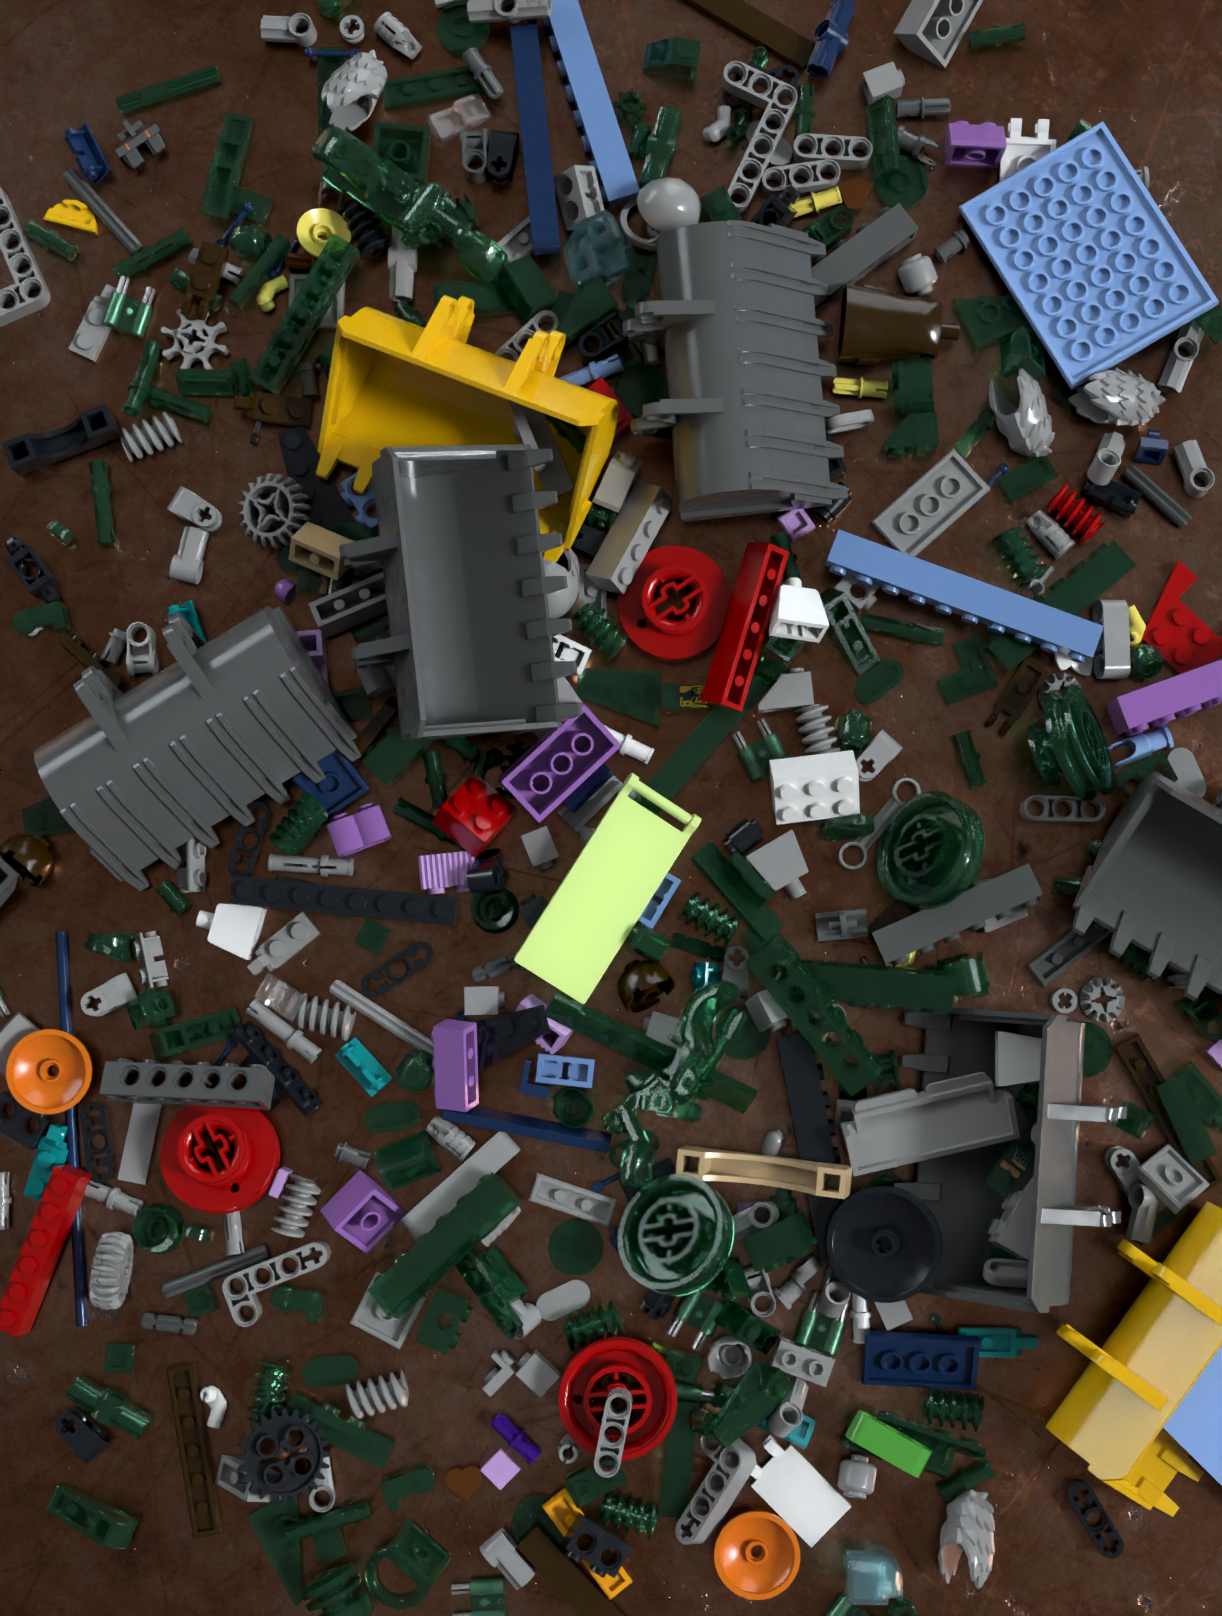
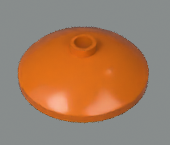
M57 1029L39 1030L25 1036L11 1051L6 1065L7 1084L17 1102L30 1111L39 1114L64 1112L75 1106L88 1091L92 1080L91 1058L85 1046L75 1036ZM52 1065L57 1067L58 1070L55 1076L49 1074V1068Z
M765 1511L744 1512L729 1520L721 1529L714 1547L715 1567L722 1582L736 1595L751 1600L769 1599L786 1590L795 1579L800 1565L799 1543L791 1527L780 1517ZM754 1546H759L761 1552L758 1555H754L751 1553V1549Z

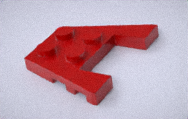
M1181 561L1174 565L1160 599L1146 624L1141 640L1176 675L1199 668L1222 656V636L1219 638L1178 599L1197 579Z

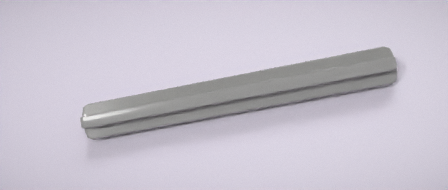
M335 980L329 988L330 993L431 1059L434 1058V1044L431 1039L342 981Z

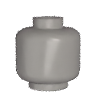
M918 253L901 261L902 266L899 267L897 272L907 293L916 292L917 296H921L933 290L931 285L937 281L938 275L930 257L922 256L921 253Z
M851 1455V1460H843L840 1464L838 1487L844 1491V1496L866 1499V1495L874 1492L877 1469L873 1464L868 1463V1457Z

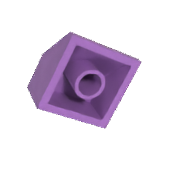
M967 121L949 123L945 133L944 165L998 168L1007 146L1004 126H996L992 122H985L980 125L969 124Z
M361 1170L320 1210L336 1232L366 1254L407 1214L373 1179Z

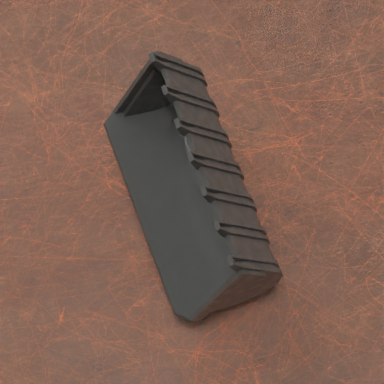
M739 220L688 225L670 231L660 237L656 243L661 301H644L635 304V318L622 322L623 336L629 337L631 341L665 348L669 399H660V402L644 405L641 418L630 421V430L632 435L673 443L677 503L682 522L832 505V500L848 498L847 487L830 482L828 459L843 458L844 450L843 446L826 441L825 419L840 415V406L823 400L821 378L837 376L836 365L819 359L817 340L819 337L833 336V326L815 317L814 297L830 295L829 284L812 278L810 257L826 255L825 244L809 238L808 233L772 223L764 226Z
M529 444L384 447L380 451L381 457L372 463L379 536L342 544L339 546V552L345 568H359V571L383 568L390 638L360 643L358 647L350 649L351 661L355 663V668H365V665H371V667L393 665L401 739L429 740L510 732L511 735L562 727V721L581 716V704H559L557 679L577 673L576 661L554 660L552 637L571 631L572 621L570 618L550 619L547 594L568 588L567 576H545L542 553L562 546V534H540L538 510L558 503L557 491L536 492L533 468L553 461L552 449H531Z
M266 606L208 643H205L182 615L177 612L167 618L169 625L162 628L163 635L168 642L166 646L177 662L125 694L100 669L97 670L93 666L81 672L83 678L74 683L73 686L77 695L91 715L36 748L34 760L41 780L62 816L75 832L91 846L89 848L90 853L120 882L125 880L139 891L149 887V882L141 869L159 858L175 870L180 868L185 863L176 848L193 837L198 838L209 848L216 846L220 841L211 826L229 815H232L247 827L255 822L247 804L265 793L280 805L291 800L282 783L301 771L315 783L322 781L326 776L318 761L338 749L352 762L361 757L360 751L353 740L357 738L354 729L283 608L278 606L272 609Z
M1153 772L1140 783L1126 801L1109 828L1093 867L1091 865L1087 867L1072 906L1076 910L1072 931L1082 936L1092 921L1104 926L1113 932L1110 953L1120 958L1130 942L1150 953L1147 974L1151 977L1158 979L1167 964L1188 975L1184 996L1193 1001L1198 998L1204 986L1222 995V790L1214 803L1211 804L1160 773Z
M927 1006V1011L904 1013L903 1024L926 1028L924 1054L901 1055V1067L923 1071L922 1092L925 1091L926 1086L930 1083L977 1072H984L987 1076H990L994 1088L1000 1087L995 1086V1031L1042 1039L1039 1081L1007 1086L1014 1100L1020 1138L917 1162L916 1182L893 1183V1187H898L914 1194L929 1207L937 1219L942 1234L943 1249L939 1267L928 1285L919 1293L1035 1313H1049V1306L1067 1305L1070 1302L1074 1225L1112 1227V1223H1121V1211L1111 1210L1109 1206L1075 1203L1080 1121L1111 1122L1118 1119H1127V1107L1081 1103L1086 1023L1067 1022L1066 1015ZM1037 1122L1035 1145L1031 1140L1030 1131ZM1015 1147L1032 1159L1024 1171L1011 1161L1015 1153ZM1003 1161H1006L1021 1173L1017 1180L1010 1174V1171H1005L1000 1167ZM1034 1176L1029 1260H1026L1029 1261L1027 1288L992 1285L983 1278V1268L987 1260L994 1258L1025 1259H1018L988 1241L991 1237L988 1234L989 1228L996 1218L1000 1220L1005 1210L1001 1207L1009 1193L1014 1194L1015 1191H1023Z

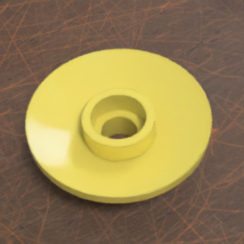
M325 208L309 210L301 216L297 224L296 234L300 245L306 252L317 258H336L342 255L350 244L351 232L347 229V222L343 220L341 215ZM318 236H323L326 240H322Z

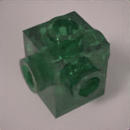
M155 987L139 992L140 997L125 1003L134 1030L149 1025L151 1030L167 1025L166 1019L176 1015L174 1002L169 995L168 989L156 992Z

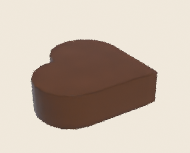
M858 176L837 183L845 209L852 213L860 211L863 208L865 198L871 190L869 179Z
M468 1465L464 1469L454 1467L448 1471L445 1482L450 1490L468 1502L481 1484L483 1473L480 1471V1467L476 1465Z

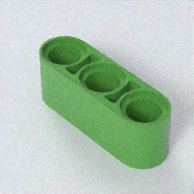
M862 1410L857 1411L845 1434L854 1443L919 1478L932 1453L926 1446Z

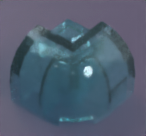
M606 209L580 221L573 227L575 230L569 237L567 246H564V257L570 279L573 283L583 288L605 287L614 283V277L633 269L628 249L631 248L629 241L623 233L618 220Z
M872 1544V1550H846V1555H843V1567L846 1573V1600L848 1604L888 1605L889 1598L897 1597V1600H903L902 1570L892 1552L876 1544Z

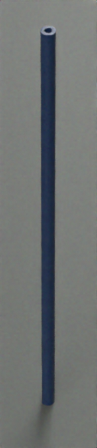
M66 931L55 932L60 1030L72 1035ZM75 1105L65 1111V1126L68 1127L66 1143L69 1150L67 1164L79 1169ZM81 1204L71 1227L77 1327L88 1325Z

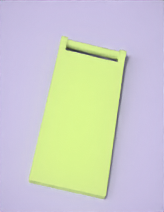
M630 773L604 817L515 955L514 961L578 1002L585 1004L688 839L699 826L701 818L696 814L691 815L639 781L637 775ZM634 790L684 823L683 831H679L629 798V793Z

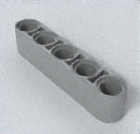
M499 1131L399 1222L419 1242L521 1149L507 1133Z

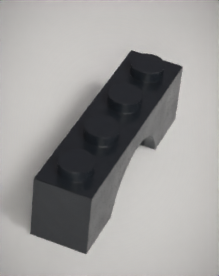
M102 404L79 413V416L73 422L62 428L40 434L26 433L3 442L2 446L11 469L21 476L121 437V433L112 410L106 404Z

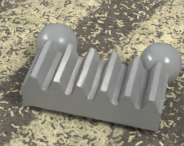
M614 775L575 813L566 805L558 812V815L580 835V842L583 847H585L596 829L588 828L586 824L619 793L623 786V783ZM632 790L628 797L640 804L641 795Z

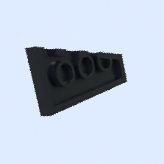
M304 426L277 432L287 475L295 479L296 484L304 488L302 493L307 494L309 497L304 502V504H308L311 509L305 511V515L310 518L308 522L331 532L358 526L331 475H329L327 480L316 476L320 455Z
M544 1005L474 1021L477 1023L478 1073L550 1033Z

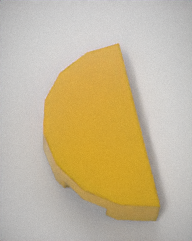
M62 200V203L56 204L53 208L50 207L43 218L47 223L97 235L98 223L94 213L86 204L77 200Z

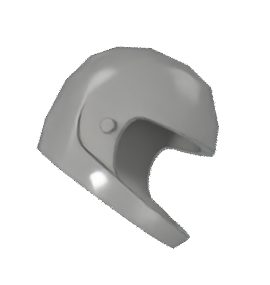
M664 177L652 180L639 190L637 198L630 200L623 207L620 215L622 231L626 238L635 246L657 252L656 243L660 237L675 229L699 223L701 202L694 189L681 179ZM638 206L644 220L660 232L658 236L646 240L632 232L627 223L628 211L631 208Z
M571 548L570 551L564 550L568 560V571L553 561L543 559L545 576H567L568 588L547 594L550 619H558L570 611L579 593L581 568L577 556Z

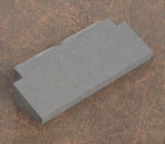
M984 1072L930 1083L926 1086L925 1091L919 1093L912 1088L858 1100L854 1108H851L854 1121L840 1124L849 1163L852 1166L853 1177L1020 1138L1014 1100L1007 1086L994 1088L990 1076H987Z

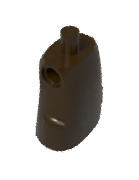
M845 283L840 315L838 362H854L855 364H870L872 366L880 362V360H934L938 356L940 339L958 341L960 324L942 322L941 301L898 295L887 292L881 287L863 284L859 286Z

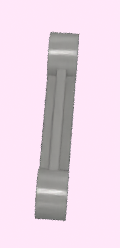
M911 778L898 780L892 787L891 798L854 842H848L840 848L838 861L843 868L857 870L862 867L867 860V851L902 809L918 801L921 789L915 780ZM909 783L914 786L916 790L914 800L908 803L900 801L896 794L897 787L900 784ZM848 846H856L861 851L862 860L858 865L851 866L843 861L842 853Z

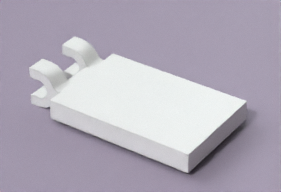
M1022 118L1010 119V123H1008V138H1006L1007 146L999 164V182L1056 149V139H1048L1050 119H1038V123L1035 124V137H1021Z
M769 1434L762 1441V1444L773 1457L763 1467L756 1461L755 1468L750 1474L755 1479L750 1483V1486L812 1548L851 1508V1504L791 1443L783 1448Z

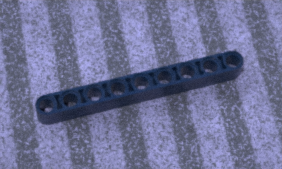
M537 23L510 26L533 252L534 255L561 253Z

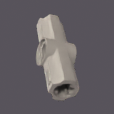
M469 0L467 2V13L472 24L498 21L514 24L524 19L550 18L552 1ZM514 2L513 10L505 12L506 6Z
M409 216L393 218L391 247L388 249V270L390 272L389 299L397 303L413 301L414 273L417 272L418 264L417 248L415 247L417 222L415 218Z
M1206 313L1180 327L1156 386L1162 392L1169 395L1180 394L1193 360L1199 352V345L1210 321ZM1178 348L1186 349L1189 357H1182L1178 353Z

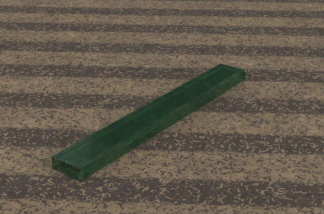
M764 651L757 659L742 712L714 707L646 785L670 801L786 668ZM640 794L633 799L655 815H658L662 810Z
M557 991L545 1008L548 1018L743 1114L756 1098V1089Z

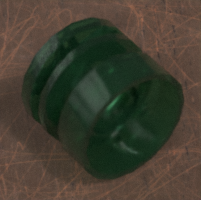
M354 1563L335 1567L320 1574L299 1593L303 1601L312 1599L306 1605L307 1611L322 1609L317 1616H369L374 1612L375 1607L367 1591L352 1592L362 1581L360 1576L350 1578L357 1571Z

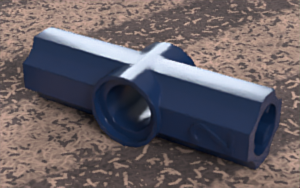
M832 0L826 18L816 27L813 34L816 43L807 64V72L812 76L822 79L830 76L837 55L845 49L850 37L846 32L855 11V1Z

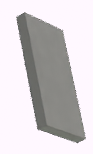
M953 448L874 518L871 524L894 550L915 557L988 493L990 488Z

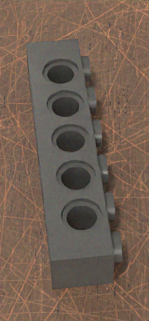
M118 1058L116 1062H105L99 1094L107 1101L117 1103L270 1110L275 1076L266 1066L251 1064L250 1068L233 1063H224L223 1066H213L207 1062L186 1065V1063L181 1061H170L169 1064H160L158 1061L150 1059L143 1060V1063H135L129 1059ZM139 1076L137 1082L130 1085L132 1079ZM166 1077L164 1083L157 1086L158 1081ZM192 1078L191 1084L187 1087H184V1083L188 1079ZM219 1079L218 1085L210 1089L211 1084ZM242 1081H247L242 1089L237 1090L238 1085Z

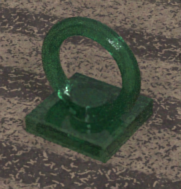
M408 1519L390 1545L377 1549L369 1557L365 1567L366 1583L374 1597L384 1605L395 1609L413 1608L426 1598L429 1590L434 1586L451 1559V1556L413 1521ZM388 1558L418 1585L416 1592L408 1597H396L386 1592L377 1579L376 1571L378 1564L383 1559Z

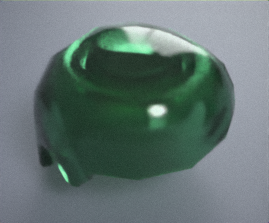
M569 1086L560 1089L553 1096V1114L563 1126L570 1129L583 1128L593 1119L595 1101L588 1090Z

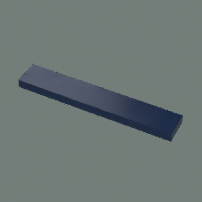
M478 1106L473 1107L467 1112L444 1109L442 1119L446 1121L604 1153L609 1152L612 1133Z

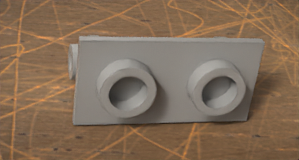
M193 837L177 847V851L183 861L186 862L185 868L177 869V887L180 888V893L205 892L207 881L205 872L206 846L198 838Z
M156 931L146 932V938H143L142 933L135 935V941H132V950L135 958L139 957L141 968H138V978L140 984L145 985V990L153 988V983H156V988L167 986L169 976L165 960L154 962V957L164 955L160 936H157Z

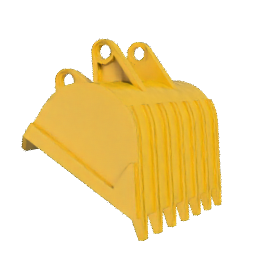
M444 295L425 328L371 307H364L351 317L345 315L339 319L318 444V454H321L316 476L327 480L338 462L358 469L353 490L364 495L373 481L372 463L381 457L380 451L384 447L524 444L523 441L518 443L512 429L516 422L508 401L510 400L545 414L574 487L573 491L559 496L558 503L538 510L540 534L560 533L562 534L563 541L562 546L545 551L543 559L556 563L564 550L570 551L592 505V502L588 500L608 459L616 431L619 407L615 399L554 377L565 344L566 335L556 330H553L550 334L540 330L536 331L533 338H529L517 362L466 344L475 316L473 313L475 303L473 299L461 296L457 301L455 298ZM533 468L535 491H545L538 473Z
M1208 1201L1201 1208L1162 1264L1155 1262L1137 1247L1122 1238L1116 1247L1119 1250L1118 1254L1148 1276L1150 1281L1101 1348L1068 1324L1064 1325L1061 1323L1055 1331L1057 1335L1092 1361L1045 1427L1090 1463L1087 1470L1100 1480L1146 1509L1151 1510L1154 1506L1172 1517L1176 1514L1179 1507L1164 1493L1166 1487L1178 1471L1197 1482L1204 1472L1189 1458L1190 1454L1163 1426L1222 1345V1209Z

